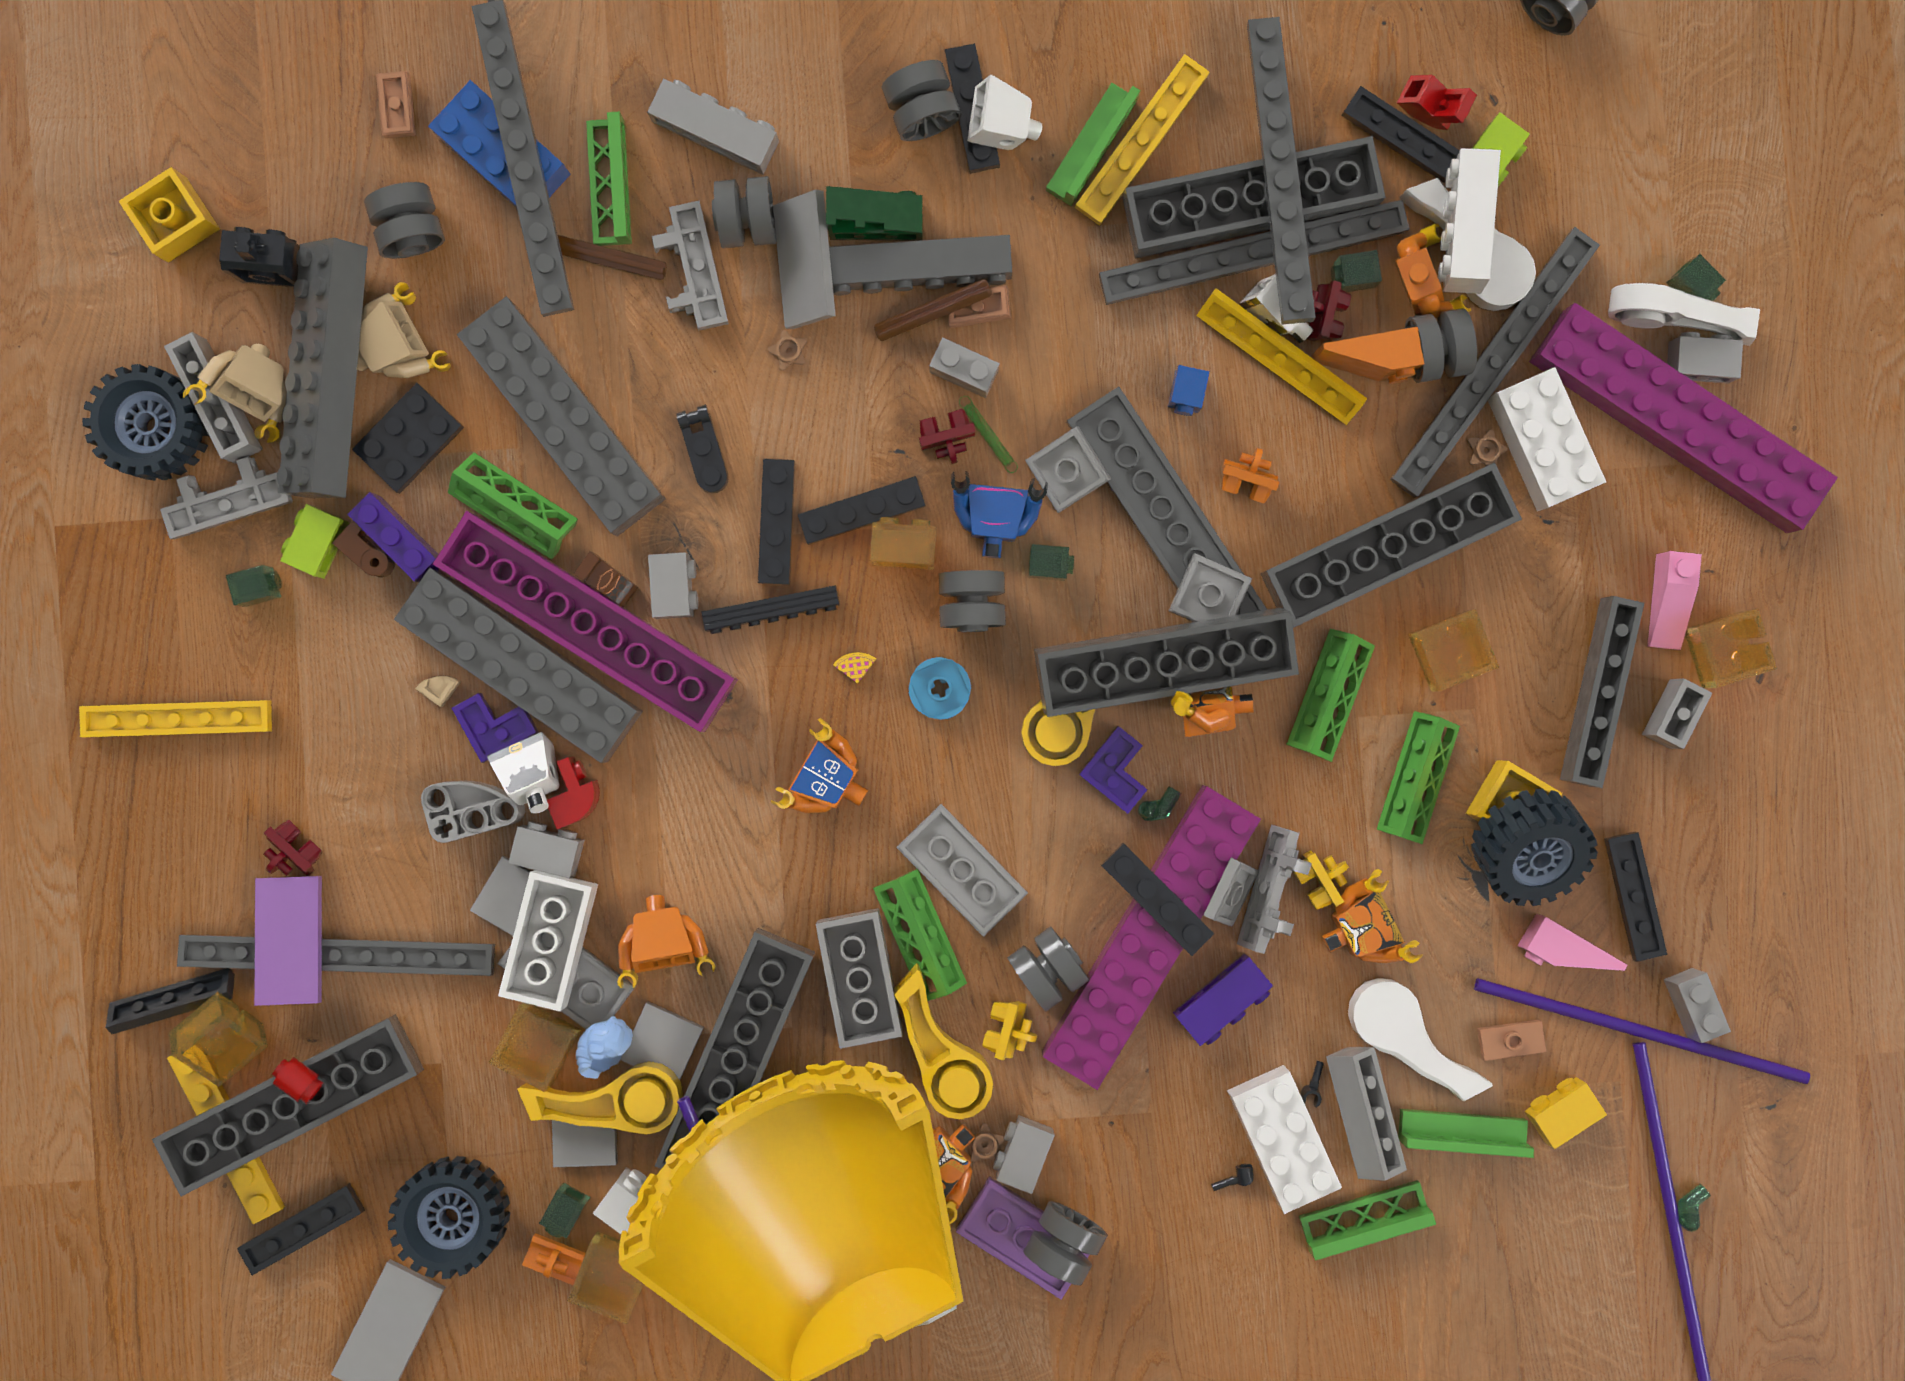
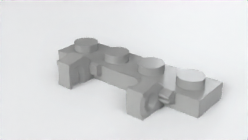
M700 201L669 207L673 225L666 227L667 233L652 236V241L656 253L660 249L667 248L670 251L674 249L675 254L681 256L687 285L683 286L684 293L679 294L677 298L671 299L668 296L666 297L670 313L686 310L687 316L695 315L698 331L729 324Z
M245 457L236 460L242 477L241 480L236 481L237 485L207 494L205 491L201 492L195 476L188 475L176 479L181 492V496L176 497L178 504L162 508L160 511L169 538L178 539L292 503L293 500L291 495L278 493V472L266 475L265 470L259 471L255 458Z
M1271 824L1237 941L1238 945L1265 954L1267 944L1270 938L1274 939L1275 932L1291 936L1294 924L1279 919L1281 912L1279 911V902L1288 877H1291L1292 871L1308 875L1312 864L1297 858L1299 851L1296 848L1299 832Z

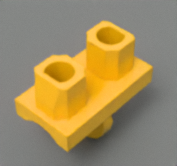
M1310 850L1303 854L1304 861L1312 863L1309 874L1293 872L1301 884L1314 877L1320 883V887L1307 894L1316 909H1320L1330 904L1336 907L1342 904L1344 901L1331 879L1334 878L1339 887L1347 883L1342 874L1349 868L1346 861L1336 864L1332 855L1324 859L1328 870L1325 871L1315 853H1312Z
M1020 1001L1010 1003L994 1002L990 1014L991 1019L1004 1022L1002 1031L999 1033L987 1030L982 1044L983 1047L995 1053L994 1058L1000 1060L1013 1058L1015 1049L1024 1051L1027 1041L1036 1042L1038 1035L1030 1032L1032 1020L1023 1018L1027 1006L1026 1003Z

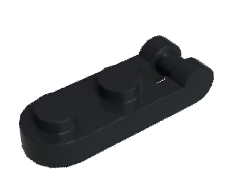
M707 405L699 406L696 411L686 413V411L676 413L698 485L708 493L722 491L728 483V472ZM702 422L704 430L693 433L691 425Z

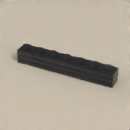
M834 585L702 611L701 613L705 631L717 634L722 633L724 628H729L730 631L741 629V625L748 624L749 627L758 626L760 621L768 620V623L778 622L780 617L787 616V619L798 618V614L806 613V616L818 614L817 610L825 609V612L837 610L836 606H840L837 587Z

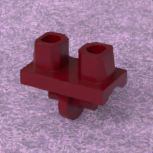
M1333 280L1330 284H1319L1317 291L1312 290L1316 318L1314 322H1306L1313 329L1306 339L1317 341L1321 339L1335 340L1342 337L1344 323L1334 320L1335 310L1339 312L1347 310L1350 305L1351 294L1341 289V282Z
M964 409L947 413L951 429L941 432L939 431L936 417L920 420L921 437H919L921 450L924 451L946 445L944 448L935 450L937 459L949 456L951 464L958 463L957 453L967 451L965 442L953 445V442L975 437L974 423H969Z
M290 820L282 823L275 830L270 826L264 832L266 839L280 851L279 854H276L269 848L263 854L270 860L265 869L270 874L279 869L286 876L293 871V868L286 863L289 859L302 873L309 876L314 871L312 865L322 855V850L309 840L296 851L290 843L301 834V831Z

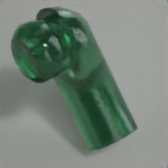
M1168 786L1161 800L1142 802L1138 807V813L1143 820L1149 822L1166 819L1170 816L1182 793Z
M1702 1184L1697 1185L1678 1201L1680 1225L1689 1232H1694L1700 1228L1699 1205L1711 1197Z

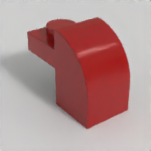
M1411 75L1397 104L1420 122L1436 129L1448 130L1451 123L1464 122L1477 94L1470 88L1447 89L1434 75Z
M574 756L557 761L568 791L547 799L548 809L557 830L588 817L594 811L599 801L600 788L598 780L585 784L583 779L587 777L585 768L580 760H575Z

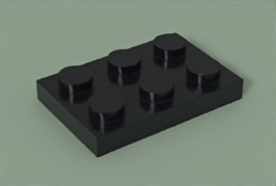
M416 383L352 450L396 493L400 494L458 435L464 426L419 383Z

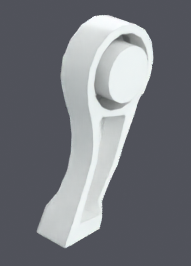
M1436 178L1406 189L1399 197L1400 200H1403V203L1414 212L1438 223L1445 231L1448 219H1443V209L1449 192L1440 180ZM1494 228L1490 281L1481 294H1466L1480 308L1491 311L1508 309L1522 300L1533 287L1536 275L1534 259L1529 251L1515 239L1498 232Z
M1648 283L1615 286L1611 289L1608 311L1609 318L1622 322L1626 326L1635 328H1659L1664 325L1689 327L1712 331L1717 334L1731 335V340H1743V345L1750 346L1756 339L1760 309L1731 307L1687 294L1665 285Z
M1376 978L1366 981L1355 990L1349 1001L1348 1016L1352 1028L1365 1042L1381 1052L1391 1054L1420 1075L1445 1086L1462 1101H1466L1493 1086L1485 1077L1469 1067L1446 1058L1436 1049L1426 1032L1418 1000L1408 988L1392 979Z

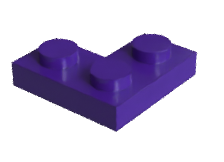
M478 693L451 708L481 763L488 761V755L539 733L529 713L521 707H517L496 719L482 693Z
M1117 726L1079 775L1128 814L1148 790L1124 771V768L1143 745L1121 727Z

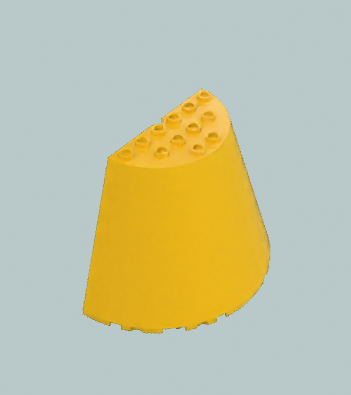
M844 1060L831 1061L826 1065H819L817 1063L807 1065L806 1069L808 1072L794 1075L792 1070L739 1093L716 1108L719 1113L718 1116L707 1124L701 1119L692 1127L687 1136L679 1139L669 1149L672 1154L666 1158V1164L657 1175L649 1174L637 1193V1202L630 1207L626 1216L630 1225L628 1232L626 1230L621 1232L619 1244L620 1266L775 1381H810L864 1354L869 1350L871 1342L875 1339L882 1338L885 1342L964 1302L930 1112L922 1095L913 1083L909 1084L905 1077L897 1071L889 1072L886 1066L868 1062L864 1067L847 1065Z

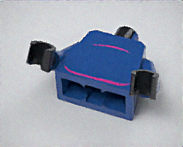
M965 471L966 479L963 482H957L953 472L951 474V485L954 489V511L963 529L971 532L972 538L984 539L983 557L1001 558L1002 541L1015 542L1016 537L1024 536L1038 519L1043 498L1047 494L1048 482H1045L1044 489L1036 490L1033 487L1035 478L1031 479L1028 490L970 484V477L967 471Z

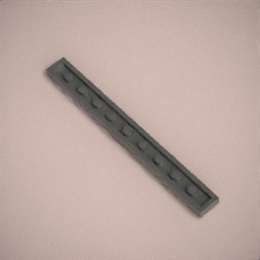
M496 0L471 6L541 315L546 317L575 310L506 4L503 0Z
M1280 17L1250 19L1247 22V33L1281 324L1314 322L1316 316Z
M1403 200L1304 223L1308 256L1404 234L1410 230ZM1271 231L1100 272L1099 279L1106 305L1275 265Z
M1576 227L1570 230L1534 280L1533 287L1518 302L1478 357L1474 372L1465 375L1390 480L1414 498L1419 496L1600 244Z
M179 935L177 967L255 969V937ZM322 939V971L494 975L495 944Z

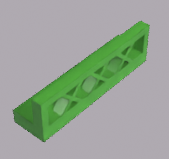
M1114 83L1110 84L1046 187L1047 192L1071 207L1073 206L1135 107L1141 90L1132 86L1129 92Z
M620 111L607 112V119L586 121L593 244L600 246L632 244L625 121ZM595 129H608L609 142L604 148L595 141ZM596 148H597L598 150H600V152H599V154H598L597 156H596ZM604 156L610 159V174L606 178H603L597 172V164ZM597 178L602 181V183L599 186ZM606 187L610 188L612 192V204L608 209H605L598 200V196ZM599 209L604 212L601 217H599ZM609 217L613 220L614 236L601 237L600 226Z
M476 453L471 454L452 472L448 494L551 560L558 554L563 538L577 524L578 519ZM475 465L483 470L486 476H475L468 470ZM495 485H506L511 488L512 493H501L495 488ZM521 501L533 502L537 505L538 510L526 509L522 506ZM547 518H558L565 524L559 530L548 523Z
M1330 628L1286 745L1332 762L1375 645L1354 634ZM1358 646H1360L1362 650L1358 660L1355 662L1354 656ZM1349 677V685L1344 691L1345 680ZM1338 706L1337 717L1333 720V712ZM1327 736L1328 741L1326 743L1324 751H1321V744L1323 742L1324 737Z
M1414 711L1376 830L1423 844L1457 738L1459 725L1441 717ZM1445 727L1447 731L1443 742H1441V736ZM1436 760L1435 769L1432 772L1433 761ZM1426 790L1427 794L1425 800L1422 802V796L1424 791ZM1417 819L1414 834H1411L1414 821Z
M918 869L874 887V892L908 970L910 971L916 963L920 966L925 982L927 1000L930 1001L947 996L967 984ZM893 889L897 898V904L890 901L886 890ZM901 918L908 923L909 933L903 930L900 924ZM913 947L920 951L922 962L915 958ZM926 976L932 979L936 991H929L925 981Z
M1400 1109L1398 1138L1406 1148L1534 1158V1148L1527 1144L1528 1121L1525 1118Z
M1418 1180L1299 1215L1309 1252L1315 1261L1436 1225L1433 1212L1427 1207L1422 1187ZM1415 1191L1419 1206L1406 1210L1398 1205L1403 1194ZM1394 1197L1392 1202L1387 1200L1388 1198ZM1382 1201L1389 1205L1384 1217L1376 1219L1368 1214L1372 1204ZM1395 1209H1397L1398 1211H1400V1212H1397V1213H1394V1214H1393V1212H1394ZM1352 1210L1358 1213L1359 1217L1355 1225L1345 1227L1338 1223L1343 1212ZM1334 1215L1333 1219L1328 1218V1216ZM1365 1218H1367V1219L1370 1220V1221H1367V1222H1364V1223H1363V1221H1364ZM1322 1219L1330 1223L1325 1234L1312 1237L1308 1222ZM1335 1227L1340 1229L1337 1231H1333Z

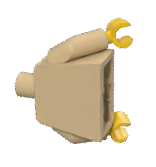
M398 283L394 288V294L386 293L364 306L357 365L359 371L369 368L373 373H384L387 377L410 378L428 373L430 368L434 367L441 372L450 369V363L441 366L436 364V360L439 357L447 355L442 350L434 352L431 359L425 358L429 353L403 306L411 305L416 300L414 292L409 293L407 296H401L404 291L409 289L407 283Z
M254 344L250 348L242 345L236 352L228 350L211 358L198 375L200 380L197 384H192L184 390L183 398L189 394L191 389L196 390L199 393V399L194 405H197L205 400V389L209 385L211 387L210 393L264 422L268 419L266 424L256 427L254 434L257 439L263 437L265 429H268L270 435L267 443L274 442L279 438V429L276 425L278 422H282V413L286 406L287 390L283 380L284 369L280 364L268 358L270 351L266 346Z

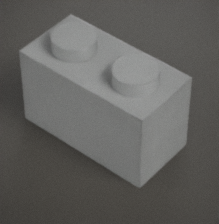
M1684 332L1678 338L1669 342L1667 364L1692 381L1728 384L1741 378L1743 340H1731L1732 336L1727 334H1717L1711 338H1702L1700 333Z
M942 337L929 365L931 374L986 398L999 371L1000 363Z
M686 552L648 555L652 618L694 617V609H698L699 605L697 591H692V578H696L697 574L695 560H690V555Z
M1684 678L1670 679L1642 735L1669 749H1684L1712 692Z
M528 821V825L517 826L508 863L565 878L576 876L585 841L576 838V832L566 829H559L558 833L546 830L547 825L534 821Z
M1690 968L1663 979L1688 1038L1704 1043L1731 1032L1706 972Z
M1018 1115L1015 1123L1010 1121L1004 1136V1140L1008 1141L1005 1151L998 1152L993 1164V1169L997 1170L996 1180L1032 1194L1055 1136L1053 1128Z

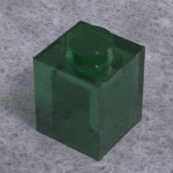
M1373 250L1340 255L1334 262V266L1331 267L1332 281L1341 282V289L1345 292L1376 288L1382 281L1378 251Z
M1698 254L1687 261L1666 283L1671 288L1713 301L1720 295L1721 292L1718 288L1726 279L1701 254Z
M1031 545L1028 578L1065 581L1067 574H1073L1074 555H1069V547Z
M260 565L226 575L233 605L248 607L281 598L279 589L282 588V582L277 571H274L273 567Z
M563 1182L556 1191L539 1224L544 1226L545 1231L550 1235L558 1238L563 1236L567 1239L591 1197Z

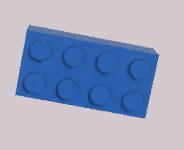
M469 80L428 127L442 142L517 208L493 100L475 83ZM536 139L550 198L571 174L565 165Z

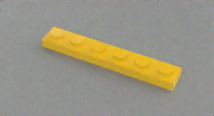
M1186 54L1183 55L1076 203L1075 208L1099 226L1103 223L1123 195L1125 188L1129 187L1210 73L1207 69Z
M1217 288L1196 315L1345 425L1351 421L1365 404L1367 398Z
M271 700L79 706L80 737L272 732Z
M200 1041L167 1058L197 1116L229 1100ZM260 1157L227 1173L252 1224L271 1216L285 1207Z

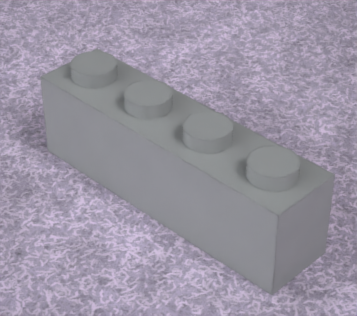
M663 78L647 111L653 123L762 175L764 174L779 143L777 133L772 125L763 120H758L756 123L746 118L747 115L738 108L730 106L727 109L718 105L719 101L706 93H702L699 96L691 92V88L679 80H674L672 83Z
M193 332L164 346L185 389L192 384H197L200 380L198 375L211 358L215 356L208 340ZM209 385L205 389V400L194 405L199 399V393L196 390H190L188 395L221 459L236 464V460L249 457L263 450L242 409L210 393L211 387Z
M1347 1047L1326 1056L1358 1179L1386 1181L1406 1171L1407 1168L1375 1048Z

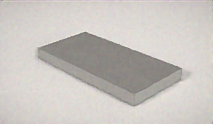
M815 189L773 205L785 329H796L836 316L824 191Z
M942 804L896 847L983 937L1028 894Z
M510 947L503 955V957L500 959V961L497 963L504 969L506 967ZM582 947L568 1006L562 1012L584 1029H587L595 1023L607 1021L611 1016H615L635 987L633 988V984L623 977L624 985L623 988H620L617 983L620 974Z
M390 1259L386 1263L331 1375L342 1381H399L446 1287Z

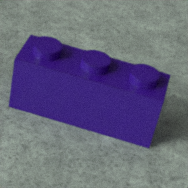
M369 492L347 514L413 581L420 582L429 568L439 570L438 567L433 565L439 554L381 496Z
M1244 953L1178 1007L1173 1014L1199 1046H1202L1204 1043L1209 1045L1221 1036L1220 1030L1228 1023L1234 1025L1240 1021L1246 1014L1244 1010L1251 1004L1258 1005L1270 995L1268 990L1273 985L1251 958Z

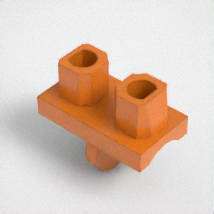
M1260 448L1255 449L1253 456L1241 453L1239 461L1250 464L1249 466L1225 459L1222 465V490L1237 494L1242 480L1251 482L1253 485L1249 498L1260 503L1267 501L1272 490L1277 491L1280 482L1277 475L1258 469L1259 467L1269 471L1272 463L1271 461L1261 459L1263 449Z
M535 1233L522 1265L543 1273V1276L547 1278L553 1277L575 1286L588 1254Z

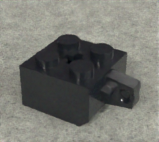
M234 227V231L222 230L219 262L222 271L242 283L294 287L298 274L296 256L300 246L296 240L289 239L285 232L268 229L265 234L254 233V230L250 228Z

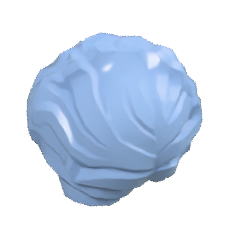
M611 1016L607 1021L595 1023L583 1032L579 1038L576 1050L578 1072L582 1076L597 1079L601 1072L619 1063L621 1056L630 1047L633 1037L632 1029L628 1027L625 1021Z

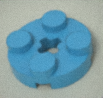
M935 657L922 662L915 669L909 683V696L914 707L925 716L940 720L951 718L960 713L967 704L971 691L970 679L965 669L953 660L942 657ZM935 680H940L941 683H948L949 688L945 690L946 696L940 698L939 694L933 695L931 693V689L935 687Z

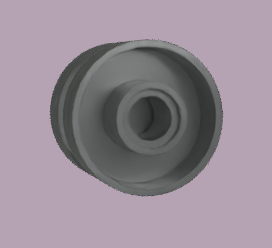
M1520 0L1523 9L1533 21L1543 29L1561 36L1572 34L1586 17L1588 10L1592 9L1599 1Z
M926 60L906 66L889 76L881 86L889 109L896 111L893 115V120L900 139L903 141H917L929 138L950 128L961 118L962 114L954 93L947 91L950 87V81L941 61Z
M769 177L747 178L746 196L741 198L740 188L736 179L714 181L712 215L715 231H718L722 249L743 247L745 229L748 228L750 229L751 238L755 246L776 244L773 197Z
M420 182L393 184L370 193L364 199L371 225L377 227L373 234L380 256L390 259L413 257L430 252L444 243L445 237L439 218L432 215L436 207L430 187L427 184Z
M1466 309L1442 311L1437 320L1432 314L1413 316L1406 320L1405 329L1418 327L1424 365L1415 371L1416 374L1412 376L1416 383L1439 380L1442 377L1443 370L1449 378L1469 375L1474 372L1477 362V342L1473 322Z
M971 570L939 573V595L957 598V603L944 604L939 607L940 628H957V632L988 631V628L1006 626L1005 605L988 602V597L999 596L1005 593V572Z
M1051 926L1034 937L1035 944L1041 955L1036 957L1028 947L1023 945L1007 957L1020 979L1045 1012L1063 1000L1062 994L1056 985V982H1058L1057 978L1072 992L1089 981V978L1080 966L1083 964L1080 957L1067 939L1064 937L1061 940Z
M1049 1201L1039 1220V1223L1048 1233L1033 1231L1023 1252L1033 1263L1049 1275L1081 1286L1092 1267V1263L1083 1253L1098 1255L1108 1234L1098 1224L1081 1213L1063 1204Z

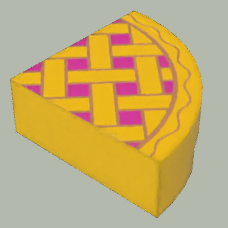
M855 652L840 657L833 665L856 683H859L876 661V658L866 653Z

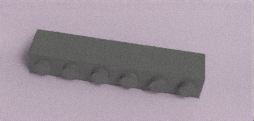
M1010 235L829 247L833 293L836 296L851 294V290L863 289L864 293L872 294L881 292L882 288L894 287L895 291H910L913 289V286L925 285L926 289H940L944 287V284L956 283L957 287H966L983 279L987 280L989 285H1002L1006 283V280L1012 279Z
M1617 596L1600 599L1560 780L1588 787L1603 788L1644 608L1643 602Z

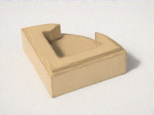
M435 676L422 681L415 689L438 706L443 707L461 681L448 676Z

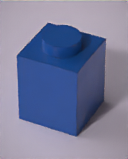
M1179 365L1175 370L1168 407L1175 408V413L1184 416H1192L1193 412L1198 413L1202 409L1210 371Z

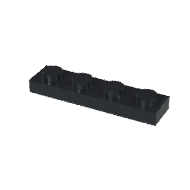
M974 43L945 49L952 91L962 114L959 119V125L969 173L1000 168L996 147L967 141L975 86L983 81L976 45Z
M1360 86L1341 115L1443 183L1446 182L1447 169L1450 168L1451 160L1457 158L1460 150L1367 89Z
M763 459L758 567L759 584L790 585L795 460Z
M914 476L800 513L798 518L806 542L810 545L924 508L926 505L917 478Z
M1630 832L1604 838L1632 960L1638 962L1668 955L1639 832Z
M1124 843L1101 864L1191 956L1214 935Z
M225 968L110 1002L105 1028L111 1034H116L233 999L235 974L230 968Z
M349 1183L239 1246L237 1250L253 1276L360 1215L365 1209Z

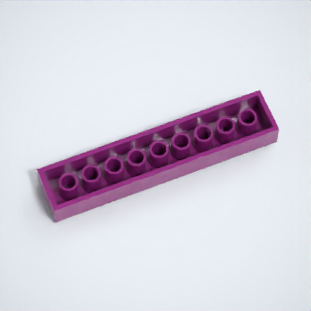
M1577 303L1562 311L1529 361L1543 372L1555 367L1564 386L1785 533L1804 530L1838 478Z
M465 512L433 565L699 732H706L738 681L734 676L471 512Z
M1202 785L1151 871L1201 920L1230 858L1237 860L1261 819L1208 786ZM1134 898L1087 974L1089 981L1078 989L1041 1050L1045 1059L1096 1090L1100 1087L1183 949Z

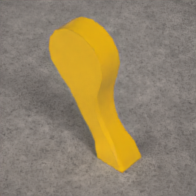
M1041 700L1030 708L1023 719L1021 737L1024 747L1031 757L1042 764L1060 766L1071 763L1080 757L1087 746L1095 709L1047 717L1043 711Z
M916 963L895 986L894 996L904 1014L908 1038L921 1070L922 1082L928 1101L937 1112L947 1118L965 1119L973 1117L986 1107L992 1096L993 1079L989 1064L980 1053L952 1039L936 1023L928 1004L924 978L920 966Z
M650 1061L636 1064L611 1083L587 1092H567L533 1083H525L517 1088L531 1121L556 1120L577 1126L612 1128L645 1135L660 1132L670 1125L679 1110L677 1101L683 1097L681 1082L674 1071L661 1063Z

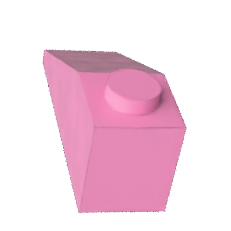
M1674 551L1656 554L1648 647L1681 650L1699 587L1702 554Z
M1539 914L1535 915L1518 944L1520 948L1527 951L1524 957L1540 966L1543 962L1554 966L1623 971L1628 966L1556 922Z

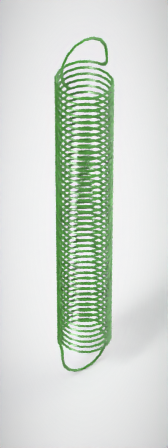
M970 404L962 407L965 413L969 415L968 417L971 421H974L973 423L980 430L981 435L983 434L985 440L989 441V446L994 447L993 451L995 454L999 453V460L1002 461L1001 459H1004L1003 465H1007L1005 461L1006 455L1008 456L1007 458L1010 457L1012 459V462H1015L1007 449L999 441L997 435L995 438L990 437V430L987 431L985 429V422L982 423L980 421L981 419L983 421L986 420L979 411H975V408L972 409ZM1000 444L1002 445V446H1001V447L1003 448L1002 450L1006 449V451L1003 452V453L1000 451V450H1001V449L999 448V447H1000V446H999Z

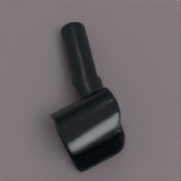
M1316 1062L1310 1084L1304 1086L1301 1090L1304 1104L1309 1094H1316L1314 1098L1315 1107L1321 1104L1322 1098L1318 1087L1324 1066L1323 1062Z
M1237 1165L1235 1167L1236 1176L1212 1183L1213 1191L1236 1184L1240 1186L1250 1185L1254 1179L1252 1165Z

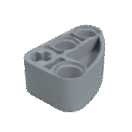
M465 780L432 784L426 787L421 795V803L429 832L433 839L441 843L459 840L515 824L525 814V805L515 803L505 790L482 782ZM438 789L445 795V801L442 806H438L433 798L434 793ZM506 802L510 803L514 808V815L511 819L505 818L502 814V806ZM475 811H479L484 817L483 825L480 828L476 827L472 822V815ZM451 823L453 829L444 833L443 826Z

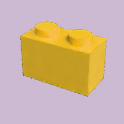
M1577 1077L1574 1079L1568 1078L1560 1082L1556 1087V1091L1548 1096L1542 1095L1534 1099L1530 1104L1531 1107L1524 1111L1543 1141L1554 1150L1607 1116L1587 1083Z

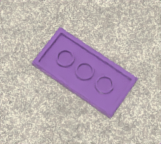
M322 876L255 878L254 1006L322 1003Z
M988 1177L957 1226L956 1233L1059 1299L1063 1298L1071 1283L1057 1279L1044 1272L1023 1252L1033 1231L1048 1233L1039 1223L1044 1211L991 1177Z

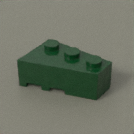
M826 186V226L830 240L923 241V196L917 195L914 191L894 193Z

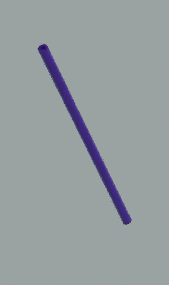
M1479 978L1475 981V991L1799 1083L1808 1084L1810 1080V1073L1708 1043H1699L1690 1038Z
M1645 1042L1633 1043V1049L1698 1381H1711Z

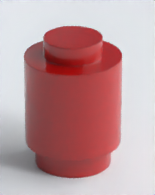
M295 1057L290 1061L283 1059L272 1073L276 1077L273 1085L297 1102L301 1100L308 1104L323 1085V1082L318 1079L319 1075Z

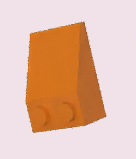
M1418 327L1323 343L1311 355L1314 360L1322 365L1376 381L1389 380V384L1407 381L1408 377L1415 375V371L1424 365Z

